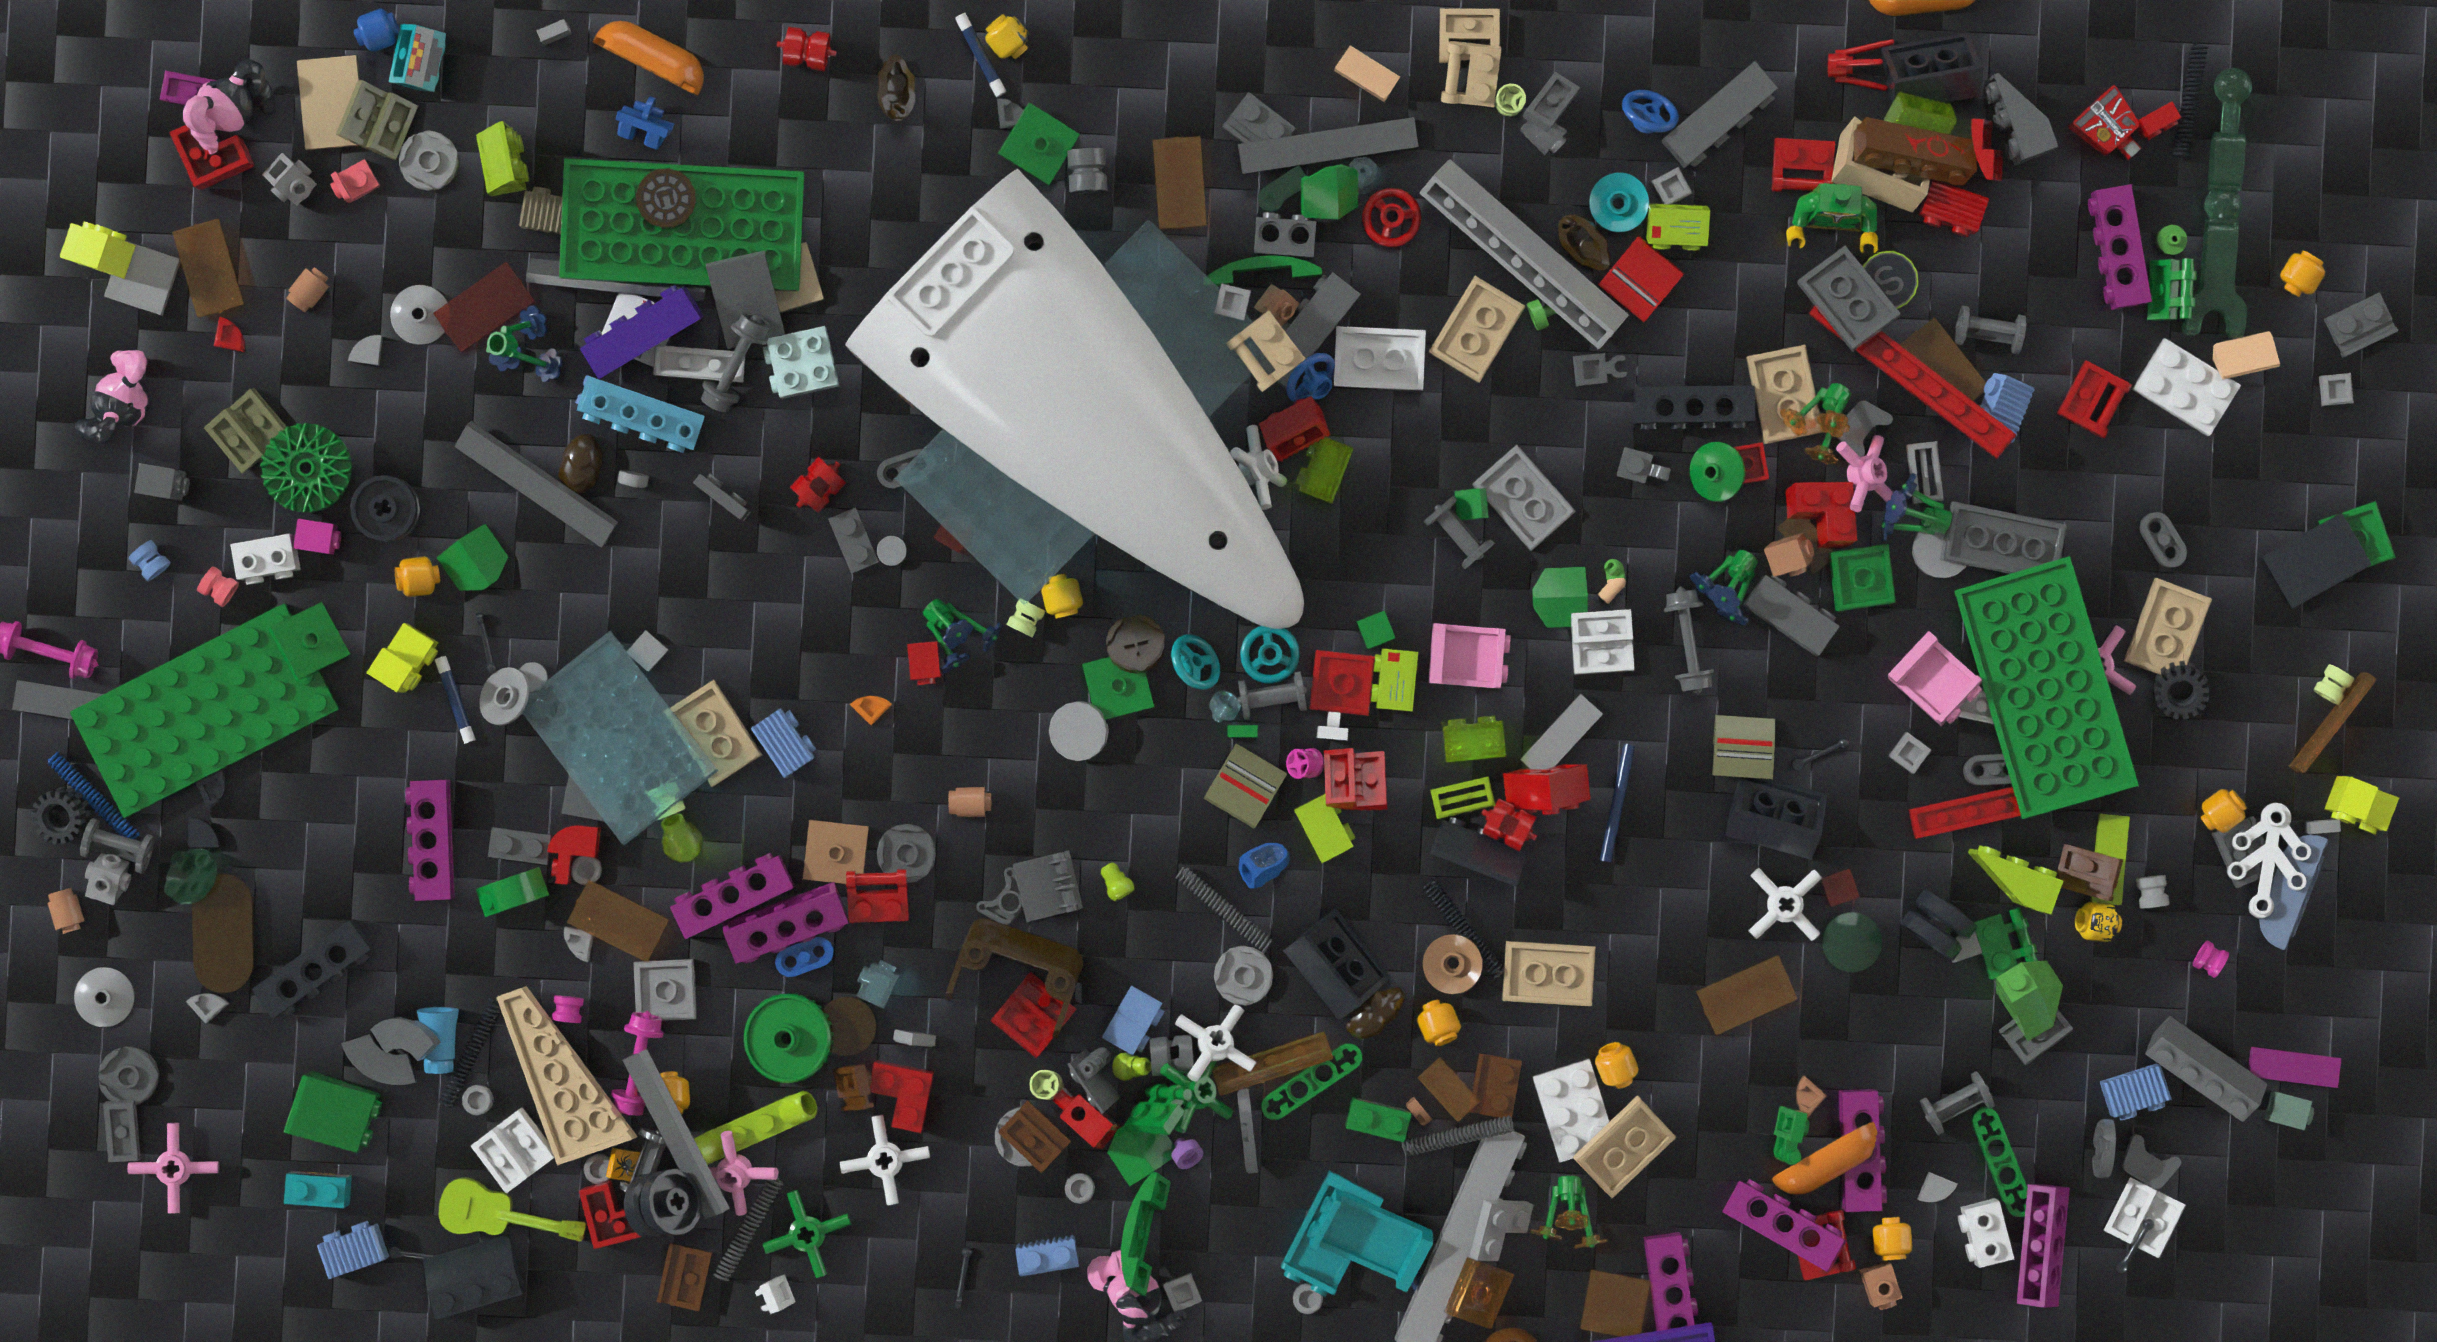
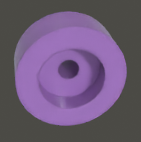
M1178 1138L1174 1142L1176 1148L1172 1152V1159L1180 1169L1191 1168L1202 1159L1203 1150L1196 1140L1190 1139L1185 1141L1184 1138Z

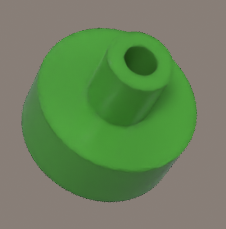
M2166 226L2156 235V247L2164 255H2176L2186 247L2187 235L2179 226Z
M1538 299L1526 304L1537 331L1549 327L1547 317L1557 314L1548 305L1542 307Z

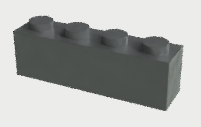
M1754 61L1670 132L1661 142L1683 168L1687 167L1690 163L1693 167H1696L1707 157V154L1704 152L1711 145L1718 148L1730 138L1727 132L1736 125L1740 129L1753 118L1750 112L1757 106L1763 110L1776 98L1772 94L1778 88Z
M1333 272L1329 277L1323 274L1313 287L1317 292L1309 301L1305 297L1294 311L1298 314L1292 324L1287 321L1282 326L1283 330L1305 358L1315 354L1361 295ZM1261 352L1257 358L1261 360L1260 365L1270 375L1275 369ZM1294 369L1276 382L1286 389L1288 379Z
M2171 1016L2153 1033L2145 1053L2242 1122L2261 1104L2267 1087L2266 1082Z

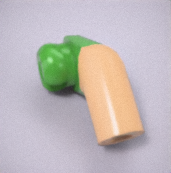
M1616 559L1606 561L1604 569L1607 584L1597 594L1607 604L1626 585L1624 566Z

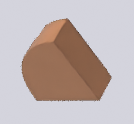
M1803 1076L1797 1086L1796 1100L1800 1111L1807 1113L1808 1118L1827 1096L1809 1079Z
M1415 1097L1406 1103V1107L1422 1126H1426L1433 1120Z

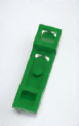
M1272 255L1250 257L1229 263L1212 272L1203 279V288L1219 287L1221 284L1233 285L1232 273L1291 268L1293 280L1322 277V268L1293 257Z
M1152 1172L1137 1192L1128 1212L1122 1236L1121 1264L1126 1286L1141 1296H1146L1152 1267L1143 1262L1154 1210H1165L1171 1184L1169 1180L1157 1172Z

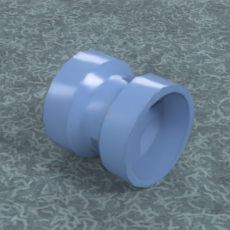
M152 540L142 544L128 558L133 565L140 567L142 576L148 582L160 575L171 564L166 556H161L158 553L157 546Z

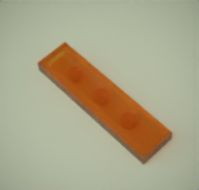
M2368 672L2359 674L2351 687L2345 692L2340 705H2335L2291 762L2289 767L2296 773H2305L2375 683L2376 678Z
M1321 1032L1248 1056L1257 1062L1251 1072L1233 1061L1214 1067L1212 1072L1219 1094L1222 1096L1332 1060L1333 1056L1325 1032Z

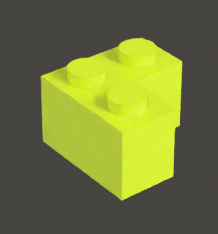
M85 221L82 227L71 223L60 257L125 279L136 245L126 242V235L103 226Z
M403 623L388 648L381 649L367 674L395 692L406 693L409 689L413 691L422 677L418 673L424 664L429 666L437 655L438 650L434 648L438 642L410 624Z
M2337 776L2325 810L2333 812L2331 815L2333 819L2347 824L2348 822L2352 824L2358 822L2360 823L2359 829L2376 834L2377 830L2387 831L2399 798L2378 790L2379 787L2353 777Z

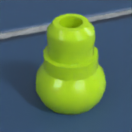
M1112 862L1101 869V875L1105 879L1104 883L1107 886L1108 896L1113 901H1118L1134 891V883L1130 878L1125 877L1123 872H1120L1117 864Z
M1130 1053L1118 1054L1114 1058L1112 1065L1115 1077L1122 1081L1131 1080L1133 1077H1139L1140 1075H1148L1152 1068L1149 1059L1133 1056Z

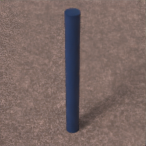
M1623 744L1600 855L1601 861H1612L1635 750L1633 745Z

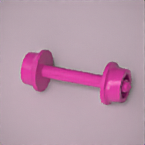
M15 621L13 624L0 623V653L4 655V659L10 660L17 648L70 663L69 677L75 679L77 676L90 678L94 668L98 666V649L88 646L84 640H80L75 651L72 652L20 637L22 624L19 621Z
M649 1011L632 1013L630 1022L625 1025L624 1030L637 1035L633 1054L647 1048L648 1038L663 1037L661 1017L653 1015ZM629 1074L626 1090H612L611 1096L614 1097V1105L620 1113L625 1114L626 1117L630 1115L640 1116L643 1115L646 1104Z

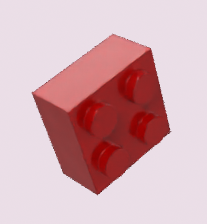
M2172 101L2139 119L2140 126L2136 130L2141 139L2147 137L2150 140L2162 133L2160 129L2163 128L2166 131L2178 124L2177 120L2181 116Z
M1763 442L1734 447L1741 455L1745 466L1743 484L1769 479Z

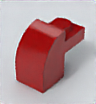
M575 825L566 827L554 835L548 845L547 852L559 854L558 859L554 858L552 863L551 875L556 877L555 883L571 884V866L574 861V855L598 857L601 827Z

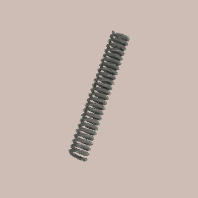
M1182 867L1176 879L1181 877L1180 882L1184 881L1183 886L1187 885V889L1191 887L1190 892L1194 891V895L1198 894V898L1202 896L1201 901L1205 900V904H1208V907L1213 906L1212 910L1216 909L1215 912L1219 913V917L1224 915L1223 920L1227 918L1226 923L1230 922V926L1234 925V929L1238 927L1237 932L1241 931V935L1245 934L1244 938L1249 936L1248 941L1252 940L1251 944H1255V947L1260 945L1259 951L1263 949L1262 953H1266V950L1272 943V939H1268L1269 936H1265V932L1261 933V929L1258 930V926L1254 927V923H1251V920L1247 921V917L1243 918L1244 915L1240 914V911H1236L1233 905H1229V902H1225L1226 899H1222V895L1218 896V892L1214 893L1215 889L1211 890V886H1208V883H1204V880L1200 881V877H1197V874H1193V871L1189 872L1190 868L1185 869Z
M1508 1115L1507 1118L1503 1116V1118L1499 1117L1498 1120L1496 1118L1494 1121L1490 1119V1121L1486 1120L1485 1123L1483 1121L1481 1123L1477 1122L1476 1125L1474 1123L1472 1126L1468 1125L1466 1127L1464 1125L1463 1128L1459 1127V1129L1455 1127L1454 1130H1446V1132L1442 1131L1437 1134L1433 1133V1135L1429 1134L1424 1137L1420 1136V1138L1416 1137L1411 1140L1407 1139L1405 1142L1410 1154L1406 1151L1405 1142H1402V1148L1404 1153L1410 1157L1411 1155L1415 1156L1416 1154L1419 1155L1420 1153L1446 1148V1146L1450 1147L1459 1145V1143L1472 1142V1140L1476 1141L1481 1138L1493 1137L1494 1135L1507 1134V1132L1511 1133L1514 1131L1511 1116Z
M778 1177L776 1181L767 1180L775 1186L767 1182L765 1183L766 1186L773 1190L765 1186L762 1187L770 1194L760 1191L761 1194L769 1199L758 1195V1197L765 1202L755 1199L756 1202L764 1207L753 1203V1206L761 1211L751 1207V1210L757 1214L751 1211L748 1213L756 1219L748 1215L746 1218L754 1223L746 1219L744 1220L751 1227L741 1224L742 1227L750 1232L743 1228H739V1230L746 1235L736 1232L737 1235L745 1240L734 1236L736 1240L743 1244L732 1240V1243L740 1248L730 1244V1247L739 1253L730 1248L727 1249L728 1252L735 1256L727 1252L725 1255L734 1261L722 1257L723 1260L731 1265L724 1261H720V1263L729 1269L718 1265V1268L726 1273L715 1269L717 1273L724 1277L713 1273V1276L723 1281L730 1280L731 1273L734 1272V1269L737 1268L736 1265L739 1264L738 1260H741L740 1256H744L743 1252H746L745 1248H748V1244L751 1243L750 1240L753 1239L755 1232L758 1231L759 1223H762V1219H765L764 1215H767L766 1211L772 1206L773 1198H776V1194H779L780 1186L784 1185Z

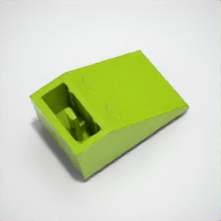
M500 121L478 133L476 137L487 194L492 197L526 190L525 182H529L530 179L527 165L523 164L520 159V153L524 152L521 135H518L517 131H514L504 121Z
M1979 845L1978 850L1969 849L1968 853L2012 902L2041 913L2052 914L2063 884V880L2056 878L2057 872L2035 866L2034 870L2028 868L2029 862L2008 855L2006 860L2000 858V851Z

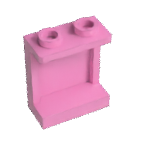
M1434 623L1428 683L1500 689L1501 683H1507L1508 665H1503L1504 653H1509L1510 635H1505L1506 629Z
M1930 631L1888 674V679L1940 726L1946 721L1951 724L1962 712L1959 707L1966 700L1972 702L1982 691V688L1979 687L1982 684V679L1978 675H1974L1945 649Z

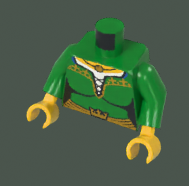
M1822 183L1813 192L1801 196L1797 201L1792 220L1794 226L1789 227L1786 231L1789 247L1791 241L1799 238V248L1804 247L1806 241L1803 227L1864 231L1860 238V251L1864 253V245L1872 244L1874 246V253L1877 252L1878 235L1874 233L1877 230V206L1867 196L1862 195V187Z

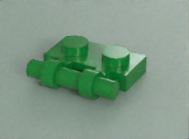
M2182 259V270H2179L2180 260L2150 261L2149 288L2152 302L2148 303L2147 320H2177L2178 308H2180V319H2192V308L2196 304V298H2193V281L2197 280V271H2194V259ZM2179 281H2181V297H2178Z
M2020 907L2009 910L2012 922L2004 924L2000 913L1974 921L1978 926L1975 933L1982 951L1981 955L1991 980L2018 965L2017 958L2024 957L2026 962L2038 961L2036 956L2038 950L2036 944L2031 941L2027 929L2029 923L2027 917H2023ZM2016 931L2021 946L2012 949L2007 934Z
M1154 1084L1153 1086H1148L1145 1090V1095L1150 1098L1149 1101H1140L1132 1109L1131 1115L1125 1123L1126 1127L1131 1132L1169 1135L1185 1111L1181 1108V1105L1185 1100L1191 1099L1192 1091L1182 1085L1168 1087L1165 1084Z
M1779 1107L1774 1135L1777 1138L1773 1149L1777 1160L1790 1165H1795L1801 1161V1153L1797 1146L1798 1143H1802L1803 1137H1806L1809 1130L1807 1113L1790 1107Z

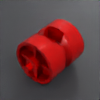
M789 26L786 38L783 42H777V47L782 48L783 65L797 67V65H801L803 61H806L807 66L811 67L812 70L825 71L830 56L836 57L837 51L831 50V33L816 31V33H812L808 37L806 31H803L802 28Z
M818 456L807 468V476L800 475L790 486L799 495V502L796 505L799 508L803 505H809L819 513L829 502L828 496L830 494L836 495L846 484L837 474L839 472L837 469L841 465L837 461L833 465H827Z
M1500 798L1493 810L1487 811L1484 809L1482 815L1486 816L1485 820H1487L1482 833L1495 840L1503 838L1505 845L1519 852L1526 840L1532 839L1535 841L1537 835L1533 834L1532 830L1537 817L1524 810L1516 812L1514 805Z

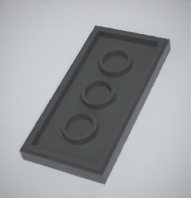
M1951 502L1949 511L1952 512V520L1944 536L1940 560L2011 574L2061 559L2067 529L2066 524L1959 502Z

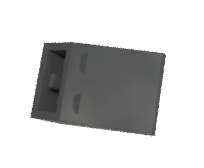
M1996 73L1985 81L1986 87L1983 88L1984 96L1987 103L1993 104L1996 115H1993V120L1998 132L2003 131L2006 140L2003 147L2008 160L2013 159L2014 165L2048 154L2058 147L2049 119L2005 78Z

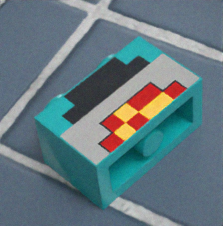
M401 24L389 82L418 91L434 92L439 80L441 57L445 52L446 33L419 25Z
M291 1171L286 1174L284 1204L345 1208L350 1205L352 1175Z

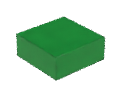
M1486 488L1455 491V498L1457 499L1456 515L1461 521L1488 518Z
M1385 611L1357 621L1367 649L1395 639Z
M1227 725L1228 737H1258V725Z

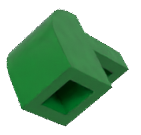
M540 867L476 889L485 917L549 895Z

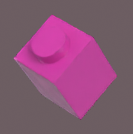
M298 519L293 548L334 555V550L339 549L341 543V531H338V525Z

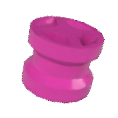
M1315 748L1305 750L1294 749L1287 757L1286 767L1288 773L1296 779L1315 778L1323 771L1324 758L1320 751Z
M2206 941L2198 951L2193 961V966L2197 969L2203 968L2207 970L2208 975L2215 978L2227 962L2229 952L2218 950L2212 942Z
M555 995L556 1011L552 1013V1020L581 1023L582 1016L579 1014V1010L583 1006L584 999Z

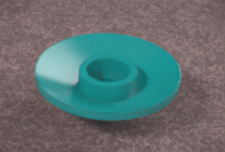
M1612 173L1600 179L1593 187L1589 206L1593 218L1601 227L1612 232H1626L1637 227L1645 218L1649 208V197L1646 188L1636 177L1626 173ZM1616 198L1621 199L1624 203L1623 208L1616 209L1613 206V200Z

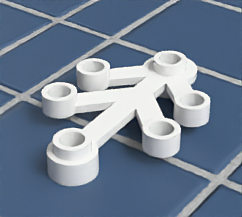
M2280 803L2267 805L2261 813V821L2245 833L2236 834L2232 839V845L2236 850L2245 851L2250 847L2251 841L2267 832L2265 845L2242 861L2232 863L2227 869V874L2232 880H2241L2248 870L2263 861L2257 895L2249 902V911L2256 918H2266L2273 912L2274 903L2270 898L2275 864L2286 877L2290 889L2299 891L2306 885V877L2294 869L2278 847L2279 835L2292 848V856L2297 861L2307 860L2311 855V849L2306 843H2302L2289 826L2291 813L2286 806ZM2277 812L2281 815L2282 820L2280 823H2274L2271 820L2272 813ZM2242 836L2246 838L2247 845L2239 847L2236 844L2237 837ZM2298 847L2306 849L2307 855L2305 857L2297 856L2296 849ZM2233 866L2241 867V876L2236 877L2231 873ZM2293 876H2298L2302 879L2300 887L2292 885L2291 879ZM2259 900H2264L2267 903L2265 911L2257 909L2256 904Z

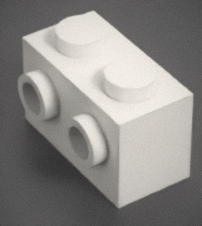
M285 534L230 544L236 579L245 580L246 585L264 582L263 577L275 575L276 580L293 577V571L301 570L298 551L293 548L295 535Z
M1994 1198L1960 1207L1962 1215L1958 1216V1221L1962 1233L1967 1232L1970 1244H1966L1965 1248L1970 1262L1974 1261L1975 1265L1981 1268L2014 1259L1999 1200Z

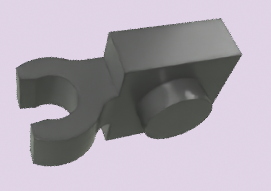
M1624 447L1616 476L1645 484L1647 476L1667 482L1671 469L1651 464L1653 458L1651 454Z

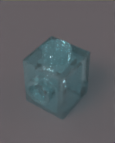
M880 960L879 964L873 962L870 968L864 966L857 982L862 984L857 996L884 1009L900 977V974L895 972L897 967L883 960Z

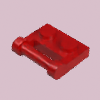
M1775 138L1772 191L1781 192L1782 189L1813 191L1819 184H1833L1831 180L1834 170L1835 141ZM1783 169L1823 172V180L1783 177Z
M2086 360L2082 364L2057 414L2089 430L2091 433L2105 438L2109 431L2107 426L2124 394L2129 393L2132 385ZM2107 384H2110L2114 389L2097 422H2094L2089 418Z
M897 869V872L856 874V871H846L849 923L909 920L906 869ZM897 884L898 889L857 890L859 885Z
M1843 1210L1815 1215L1817 1217L1815 1223L1820 1226L1831 1223L1832 1226L1843 1232L1841 1238L1847 1240L1842 1221L1845 1220ZM1790 1221L1791 1229L1794 1226V1221ZM1810 1230L1805 1234L1804 1241L1806 1245L1815 1247L1819 1244L1820 1235L1817 1231ZM1847 1241L1838 1256L1840 1262L1834 1263L1830 1272L1821 1269L1798 1255L1803 1280L1855 1270V1260L1851 1259Z

